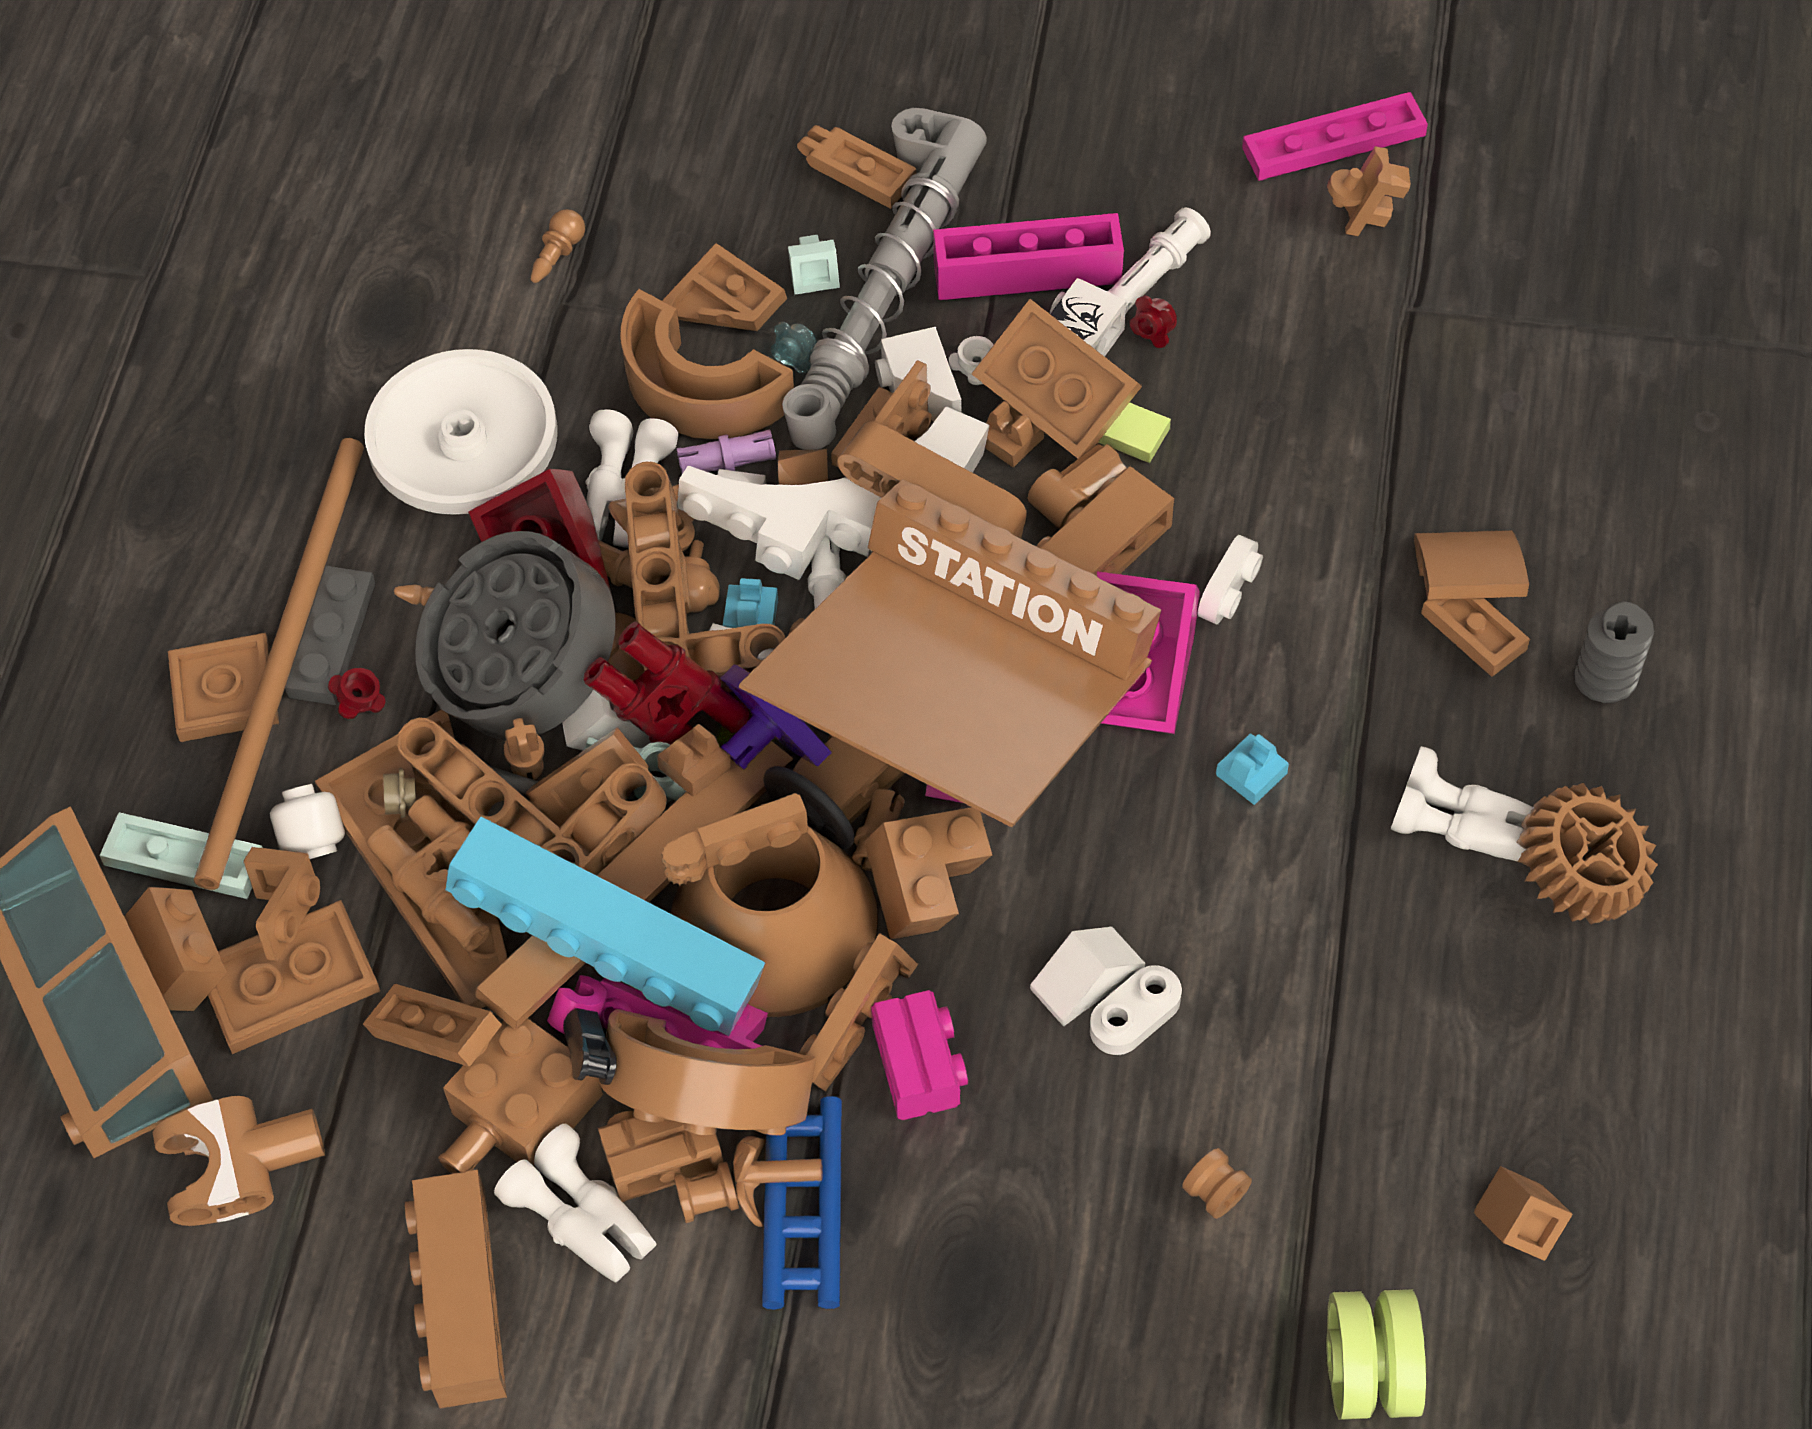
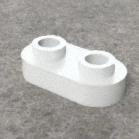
M1241 535L1236 536L1206 586L1198 608L1199 617L1215 624L1220 623L1223 617L1232 618L1241 599L1242 592L1239 590L1245 580L1252 582L1260 569L1263 555L1257 553L1258 542Z
M1147 966L1138 970L1094 1008L1090 1019V1036L1093 1043L1103 1052L1112 1055L1126 1054L1135 1049L1179 1009L1182 987L1178 977L1171 970L1162 966ZM1155 984L1161 986L1164 991L1159 994H1153L1146 988ZM1112 1017H1121L1126 1023L1117 1027L1111 1025L1108 1020Z

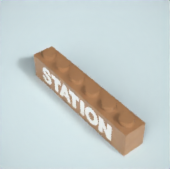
M903 479L877 502L868 549L1123 680H1126L1148 656L1161 609L1143 601L1137 595L1127 593L1098 578L1095 574L1084 571L1056 557L1051 552L1040 549L1012 535L1008 530L997 527L969 513L966 509L955 506L927 492L924 488Z

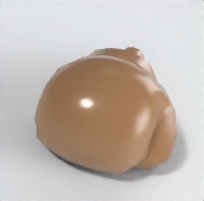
M699 540L692 542L689 557H685L691 612L689 613L703 612L707 606L714 605L720 598V585L717 577L710 571L709 564L701 559L704 544Z

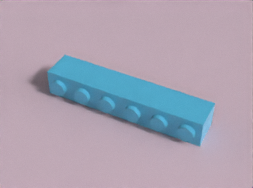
M483 817L479 818L449 864L445 890L452 893L454 898L461 904L469 908L479 907L495 915L509 929L519 933L527 932L547 942L553 951L564 957L575 956L593 966L604 978L614 982L622 981L642 991L643 995L654 1004L664 1007L671 1006L690 1016L696 1025L705 1030L719 1031L730 1036L758 986L765 966V962Z

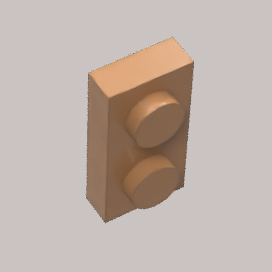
M1484 598L1427 600L1423 604L1421 614L1491 677L1528 649L1530 638Z

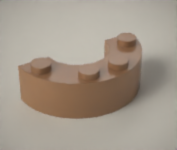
M640 289L637 290L624 312L620 335L630 391L640 408L649 417L664 420L672 424L678 433L692 438L718 439V436L728 435V438H733L759 431L772 425L785 415L782 403L785 395L794 388L792 369L754 349L741 360L723 366H703L687 361L677 353L681 345L677 309Z
M620 1009L614 1010L609 1015L606 1040L616 1055V1071L610 1085L600 1083V1086L613 1099L633 1108V1116L635 1118L648 1122H662L665 1119L684 1123L683 1128L686 1131L698 1135H713L716 1133L717 1128L756 1130L767 1135H784L788 1126L796 1125L806 1120L815 1057L767 1045L755 1049H725L694 1044L665 1031V1020Z

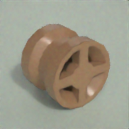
M1217 1148L1205 1155L1193 1167L1185 1178L1182 1188L1190 1196H1199L1206 1202V1211L1213 1218L1217 1219L1226 1214L1240 1201L1249 1189L1252 1178L1242 1170L1235 1171L1229 1165V1157L1221 1149Z

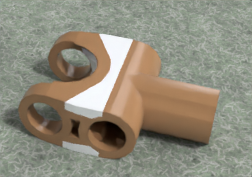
M230 1096L194 1106L165 1119L153 1131L155 1149L160 1153L177 1154L184 1152L185 1155L199 1154L209 1158V1164L205 1173L196 1182L186 1186L185 1191L177 1193L167 1202L170 1220L173 1223L185 1226L228 1221L263 1210L274 1201L268 1172L325 1156L320 1129L313 1109L257 1124L252 1100L244 1096Z

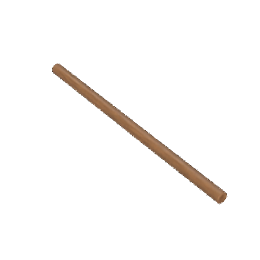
M345 438L340 443L194 877L195 884L201 888L215 890L220 886L364 450L363 444L356 439Z

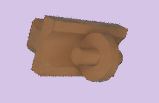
M1375 146L1360 170L1358 168H1352L1351 170L1340 169L1332 174L1328 180L1327 188L1333 198V204L1336 207H1345L1348 211L1350 219L1345 227L1346 234L1359 236L1366 224L1381 227L1387 225L1393 211L1392 197L1389 196L1405 197L1411 185L1409 168L1389 164L1388 149Z

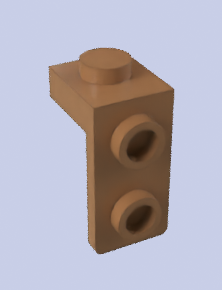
M252 847L244 859V864L256 899L269 900L256 921V929L266 958L278 961L288 944L295 939L298 928L310 907L316 904L320 894V881L315 876L308 853Z

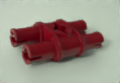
M638 622L631 623L622 632L618 640L620 649L647 668L637 680L632 681L602 657L592 662L584 673V683L614 705V711L620 720H628L647 734L651 743L663 742L672 745L676 740L694 728L687 722L701 710L730 733L737 732L747 722L750 715L749 708L721 687L719 676L714 671L703 669L686 655V651L680 645L670 644L667 646Z

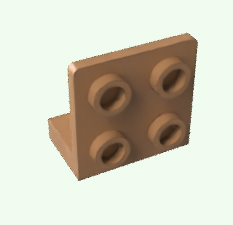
M917 360L894 393L878 387L832 451V465L838 467L837 460L862 425L868 421L883 424L913 441L927 432L932 416L928 412V397L931 385L927 383L926 363Z

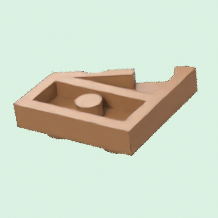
M716 243L662 301L677 309L678 320L758 331L786 301L787 296L782 287Z

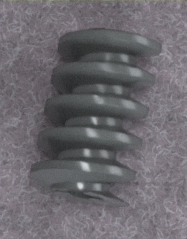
M1622 601L1612 604L1606 610L1598 612L1590 619L1574 672L1575 684L1580 692L1591 700L1602 703H1613L1623 700L1636 689L1654 635L1653 621L1648 613L1636 604Z

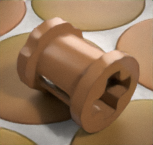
M727 1161L719 1163L717 1170L689 1178H685L682 1174L674 1176L686 1223L694 1221L697 1214L726 1206L731 1211L739 1209Z

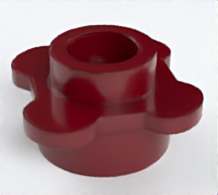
M1146 295L1140 296L1135 301L1137 311L1135 317L1130 320L1131 330L1136 335L1150 339L1155 347L1163 348L1169 343L1167 334L1176 327V313L1173 307L1163 299H1151Z
M350 669L343 676L334 675L328 683L329 691L336 695L340 704L338 712L346 719H354L358 713L366 711L378 713L385 706V697L379 694V681L374 673L368 669ZM357 691L361 693V696L356 697L352 692Z

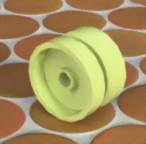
M1413 1289L1382 1291L1376 1300L1374 1321L1370 1304L1361 1291L1332 1292L1328 1302L1326 1353L1332 1397L1338 1420L1370 1418L1376 1407L1378 1391L1381 1404L1390 1418L1422 1416L1426 1393V1362L1421 1314Z

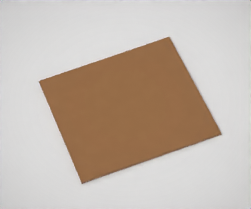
M873 552L739 684V688L1013 828L1150 666L1152 660L1146 657L1126 680H1123Z

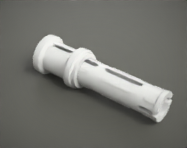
M1181 208L1174 215V222L1164 232H1157L1150 239L1147 253L1107 291L1126 300L1125 314L1135 304L1136 299L1143 296L1169 269L1180 268L1186 261V254L1196 244H1203L1210 237L1211 231L1205 219L1193 209Z

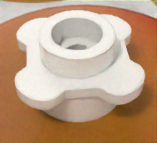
M973 336L963 340L958 347V353H953L949 357L950 368L965 374L971 384H983L971 374L980 363L973 361H982L994 344L989 339L981 336Z

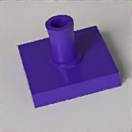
M734 664L720 679L749 708L753 716L721 746V749L730 755V759L745 770L748 767L747 765L776 738L785 748L818 767L832 752L801 719L739 688V684L750 672Z

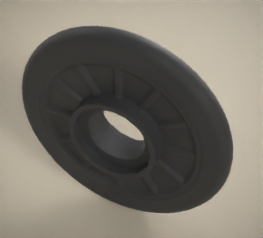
M774 766L766 770L763 781L772 801L795 793L797 795L800 794L807 813V825L842 850L849 848L853 844L854 832L849 820L837 804L818 786L788 768Z

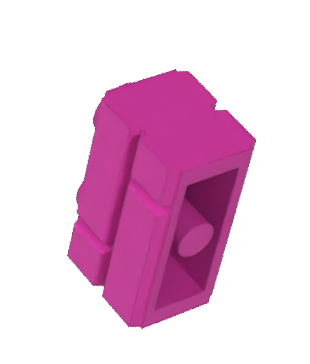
M930 990L906 995L904 999L894 998L874 1003L871 1006L872 1026L897 1118L906 1120L926 1115L930 1111L935 1113L956 1108L960 1104V1086L968 1085V1079L961 1053L951 1055L947 1039L954 1038V1029L948 1007L938 1008L934 993Z

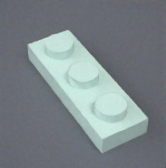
M119 812L99 856L104 866L201 888L195 884L194 877L209 833ZM235 839L218 889L210 891L247 899L252 885L244 859L252 847L263 848L262 845Z

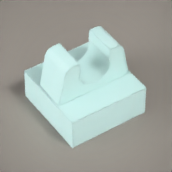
M818 235L799 237L800 245L788 246L791 279L795 295L840 288L834 240L819 242Z

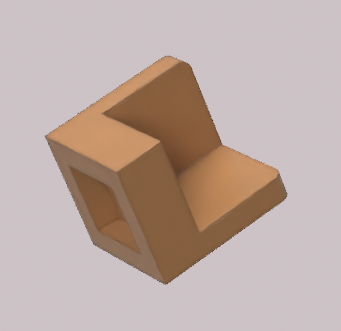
M1502 1166L1498 1169L1474 1210V1214L1503 1243L1544 1261L1573 1215L1543 1185Z

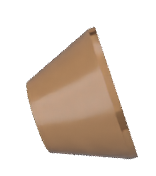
M809 826L808 832L801 834L799 839L792 844L780 848H774L771 845L751 852L745 860L734 865L722 866L717 864L709 868L707 867L700 880L692 883L688 881L686 885L681 884L678 887L671 909L672 915L765 962L758 986L748 1004L768 1013L767 1017H782L804 1013L827 1003L829 996L852 980L856 973L853 966L859 952L867 943H874L878 930L876 899L867 876L850 855ZM764 879H788L810 889L808 894L795 904L775 911H755L741 907L731 901L743 888Z

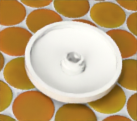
M463 349L441 352L422 358L394 375L381 388L370 406L365 422L364 436L370 463L377 478L395 497L413 507L428 512L469 514L468 511L544 472L556 447L557 420L551 395L541 379L532 370L517 360L499 353Z

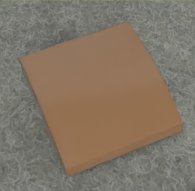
M1512 530L1415 533L1414 544L1419 575L1424 576L1427 600L1527 597L1529 587L1527 570L1520 545Z

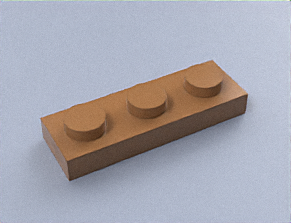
M398 984L392 986L363 1023L376 1038L469 1067L487 1049L489 1041L502 1026L491 1011Z

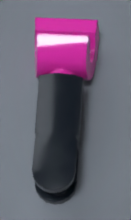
M584 975L579 976L574 991L570 988L558 989L547 1021L557 1031L565 1034L571 1055L574 1080L582 1081L585 1076L599 1078L601 1084L610 1085L616 1071V1055L606 1040L600 1021V1015L607 999V990L598 980Z

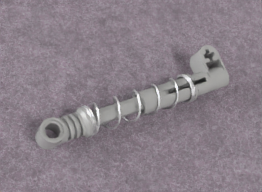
M924 108L906 109L897 114L893 119L891 127L897 158L915 167L917 174L912 175L904 184L901 194L903 202H896L892 206L895 216L886 232L878 233L875 236L878 246L869 263L858 267L859 275L866 282L858 297L843 296L840 299L841 306L848 313L839 330L825 328L822 331L824 339L819 340L812 349L810 355L811 367L801 385L791 389L784 397L782 403L791 441L796 447L802 450L822 449L835 438L837 431L835 419L840 409L844 405L850 391L853 388L859 387L869 374L866 354H872L881 349L880 342L877 347L865 351L879 324H881L882 329L881 339L886 338L887 333L884 323L896 319L901 314L904 306L902 294L917 284L921 276L920 264L922 260L931 256L934 252V247H932L927 253L933 242V230L948 225L954 218L959 206L958 194L987 141L983 129L972 120ZM863 268H865V276L862 273ZM915 273H916V278H915V279L912 281V283L910 284L912 278L914 277V275H915ZM899 295V309L893 316L882 319L893 298ZM847 299L855 301L851 310L844 303ZM834 332L837 335L834 339H829L826 333Z

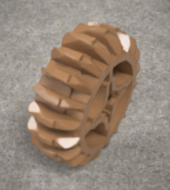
M1584 783L1573 785L1570 789L1566 786L1558 788L1550 793L1548 797L1544 796L1536 802L1531 813L1522 822L1521 826L1525 831L1520 834L1516 842L1525 849L1517 862L1527 865L1531 869L1525 881L1537 882L1541 888L1537 899L1550 897L1553 900V913L1563 912L1568 909L1572 922L1586 917L1590 924L1600 923L1605 919L1608 921L1611 919L1615 920L1625 914L1627 910L1630 911L1641 902V899L1644 898L1643 894L1654 883L1650 875L1653 874L1654 869L1658 866L1657 863L1648 857L1652 854L1656 845L1645 841L1643 838L1649 826H1638L1633 819L1636 808L1624 810L1620 806V795L1610 796L1606 799L1602 786L1588 790ZM1590 846L1591 851L1585 856L1586 860L1584 861L1582 858L1589 851L1588 847Z

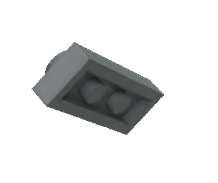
M325 566L285 686L288 698L336 705L337 697L329 691L328 683L334 675L343 676L348 670L376 584L372 572Z

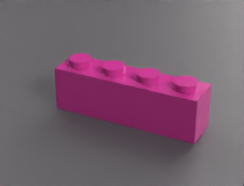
M1118 213L933 230L934 270L938 300L1068 289L1077 278L1094 286L1116 284L1122 277L1124 247Z

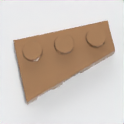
M880 933L873 944L869 942L861 949L853 966V969L856 971L855 975L846 989L841 988L834 994L826 1009V1016L829 1018L818 1036L816 1034L811 1035L799 1053L816 1058L812 1084L824 1091L828 1089L861 1044L865 1033V1028L861 1025L867 1017L872 1018L871 1006L874 1003L892 999L890 992L892 990V983L897 976L901 974L909 978L918 966L896 942Z

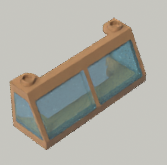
M71 806L51 815L0 858V960L69 1109L68 1113L60 1116L66 1131L74 1145L84 1141L93 1158H96L155 1129L165 1119L194 1106L210 1102L213 1098Z

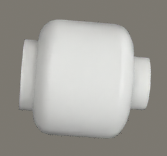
M312 784L282 792L285 802L274 806L270 812L279 849L308 853L310 859L336 852L335 844L343 839L345 830L334 795L330 792L315 793Z

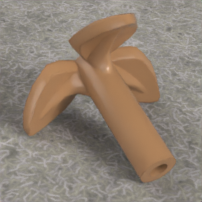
M755 1136L743 1138L736 1145L733 1165L735 1181L737 1182V1199L748 1219L758 1227L764 1226L753 1199L754 1189L760 1183L822 1181V1159L757 1161L764 1147L765 1140Z

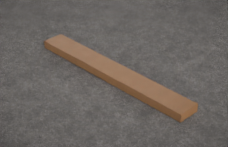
M771 741L747 765L748 767L745 770L741 769L730 759L731 769L695 796H691L686 791L597 876L650 902L671 882L668 881V877H665V864L662 862L661 855L666 842H671V839L675 841L677 837L696 831L697 828L746 811L766 792L763 781L766 770L774 766L790 769L793 758ZM532 935L476 988L475 997L516 1030L586 962L575 956L564 957L553 951L547 942Z

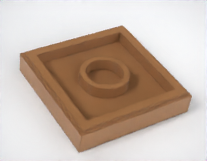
M266 633L168 651L176 734L180 742L244 730L270 654V645ZM278 710L273 725L279 724Z

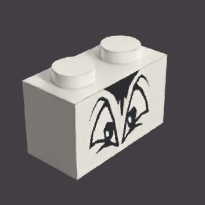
M1077 278L1066 293L1060 292L1052 304L1050 315L1105 357L1124 331L1126 300Z

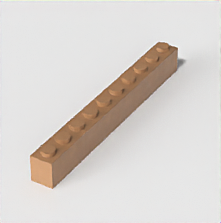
M1130 466L1119 477L1108 479L1101 486L1097 497L1086 507L1076 508L1067 518L1064 527L1053 537L1047 536L1043 538L1036 547L1047 550L1056 557L1096 576L1097 571L1121 574L1172 526L1174 498ZM832 735L829 736L828 741L825 743V746L832 753L818 767L801 758L793 771L804 776L825 792L842 810L850 824L871 805L872 795L875 790H888L905 774L903 771Z

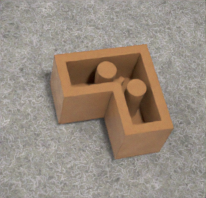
M970 807L884 822L864 841L890 940L938 931L959 914L949 877L972 873L992 856L979 810Z

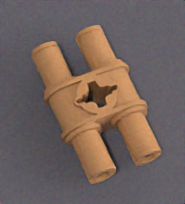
M426 795L418 799L411 806L409 816L410 820L432 841L429 845L415 853L391 826L386 825L377 829L370 836L367 846L392 873L393 886L399 892H405L420 907L422 916L427 922L440 923L469 952L478 948L489 935L488 927L469 907L458 902L452 893L445 889L449 864L473 828L469 823L456 822L432 796Z

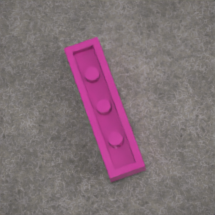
M1411 92L1243 136L1242 149L1258 181L1368 152L1373 150L1375 146L1386 147L1426 136L1428 123Z

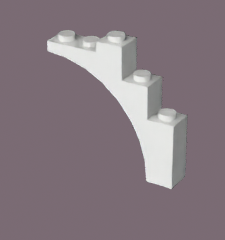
M946 406L928 431L915 442L973 473L984 454L989 425ZM687 466L679 479L677 504L678 509L685 511L696 520H705L728 530L739 539L757 543L755 561L764 564L775 573H784L800 580L824 535H828L830 541H833L844 550L855 551L869 557L872 550L868 549V543L876 505L881 497L860 487L846 477L804 485H762L723 478Z

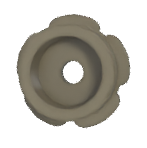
M399 768V773L383 774L385 815L401 814V818H405L406 809L411 808L416 802L415 777L405 778L403 768Z

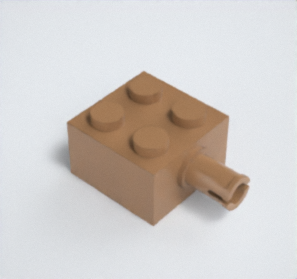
M528 1018L516 1030L503 1021L501 1023L502 1026L489 1041L487 1049L474 1060L470 1067L463 1065L443 1087L452 1115L468 1127L438 1157L440 1163L451 1174L472 1171L495 1146L516 1162L526 1159L535 1167V1153L542 1140L561 1124H568L573 1129L602 1097L603 1093L599 1078L585 1076L582 1081L574 1080L569 1048Z

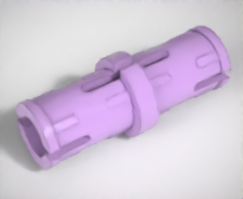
M769 429L733 438H728V435L718 436V441L676 448L681 474H683L687 466L706 472L718 471L719 469L735 471L734 467L775 460L776 453L773 439H771V431Z

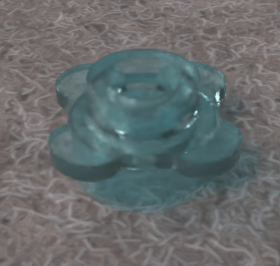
M786 322L778 323L774 327V332L777 336L775 344L771 346L772 355L783 364L792 365L798 373H806L811 367L808 359L814 345L817 343L813 333L801 324L789 325Z

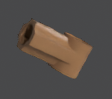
M1098 444L1062 472L1051 469L1043 473L1032 485L1027 499L1032 506L1057 528L1061 529L1064 527L1069 515L1076 508L1086 507L1097 497L1101 486L1108 479L1119 477L1127 468L1122 463L1119 454L1108 444L1105 446Z

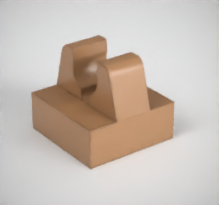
M1005 401L990 413L986 422L989 425L985 448L1012 467H1015L1044 439V431L1032 423L1028 416L1022 415Z
M700 724L657 755L658 768L691 796H695L731 769L730 755L719 747L715 736Z

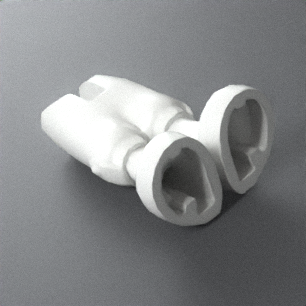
M607 409L595 412L589 424L590 433L595 442L600 446L602 459L601 465L594 468L585 481L588 489L586 502L591 511L597 537L600 541L603 538L607 525L610 502L626 499L625 478H621V469L633 437V427L630 420L620 412ZM651 418L643 420L639 425L635 439V454L632 467L642 462L658 463V461L667 457L676 448L678 439L677 429L664 420ZM615 520L613 545L629 548L627 532Z
M1421 746L1391 830L1401 834H1410L1415 831L1446 835L1445 839L1455 847L1465 850L1471 849L1495 857L1518 861L1521 853L1525 851L1516 842L1520 834L1525 831L1521 824L1534 807L1479 785H1466L1463 789L1451 785L1438 775V758L1436 753L1432 749ZM1430 805L1453 810L1454 815L1442 812Z
M561 1124L553 1129L538 1146L534 1157L535 1167L526 1159L518 1161L499 1179L494 1193L504 1205L517 1208L526 1207L548 1220V1231L556 1244L565 1245L602 1275L616 1283L630 1270V1266L621 1252L604 1236L606 1233H609L624 1249L637 1259H643L657 1244L637 1217L617 1197L616 1189L601 1180L590 1181L584 1175L576 1160L580 1146L579 1135L568 1124ZM541 1173L565 1190L574 1199L578 1207L573 1208L568 1204H564L547 1187Z

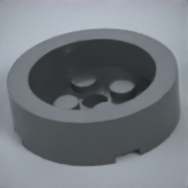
M529 531L507 532L486 539L471 548L458 559L462 565L451 576L445 586L440 582L437 583L423 610L418 626L415 648L416 666L424 690L432 695L440 709L479 732L501 740H506L505 731L514 728L513 720L517 718H523L524 725L533 724L536 728V733L540 735L565 721L585 702L593 689L584 683V673L591 663L600 657L608 662L613 647L616 622L615 608L610 590L601 575L591 565L547 536ZM510 619L514 626L509 625L506 632L497 640L498 629L504 626L507 620Z

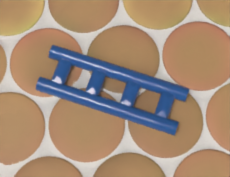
M829 1096L820 1100V1115H807L805 1121L788 1126L784 1135L766 1134L765 1161L787 1160V1137H820L819 1159H822L823 1169L822 1181L765 1183L762 1306L766 1309L783 1308L785 1290H818L819 1307L834 1309L840 1306L842 1100L838 1097ZM786 1187H819V1216H786ZM818 1238V1267L785 1268V1239Z

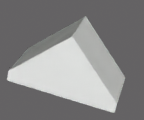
M1113 927L1072 931L1031 983L1030 989L1056 1019L1065 1026L1122 985L1138 970L1144 968L1145 962Z

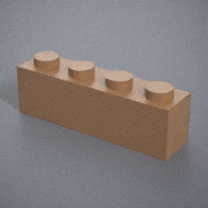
M478 1170L412 1180L414 1200L405 1202V1215L409 1234H417L419 1251L410 1252L409 1260L414 1286L422 1285L423 1303L414 1305L418 1337H427L428 1356L419 1357V1371L423 1391L432 1390L439 1408L506 1398L486 1193Z

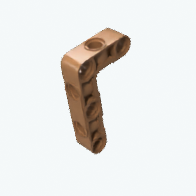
M655 462L636 464L625 477L628 514L627 535L636 622L667 646L670 644L680 645L684 648L686 655L706 671L712 670L719 676L721 687L724 690L732 692L720 678L734 664L751 673L763 661L757 659L758 655L763 650L776 648L785 639V635L777 626L772 624H756L689 634L687 613L691 612L686 560L678 537L677 525L682 524L678 514L677 498L667 472L660 464ZM650 488H660L654 495L642 496ZM669 575V578L662 584H650L657 576Z
M416 718L406 723L398 733L397 746L402 756L427 779V782L472 824L475 825L479 818L483 817L571 863L574 862L575 865L596 876L657 820L666 807L665 791L649 770L640 764L628 763L616 769L559 828L464 744L460 745L434 721L428 718ZM435 741L434 746L429 752L420 755V751L427 743ZM641 786H647L641 798L635 801H628L633 790ZM504 801L502 809L497 814L488 816L490 808L495 803Z

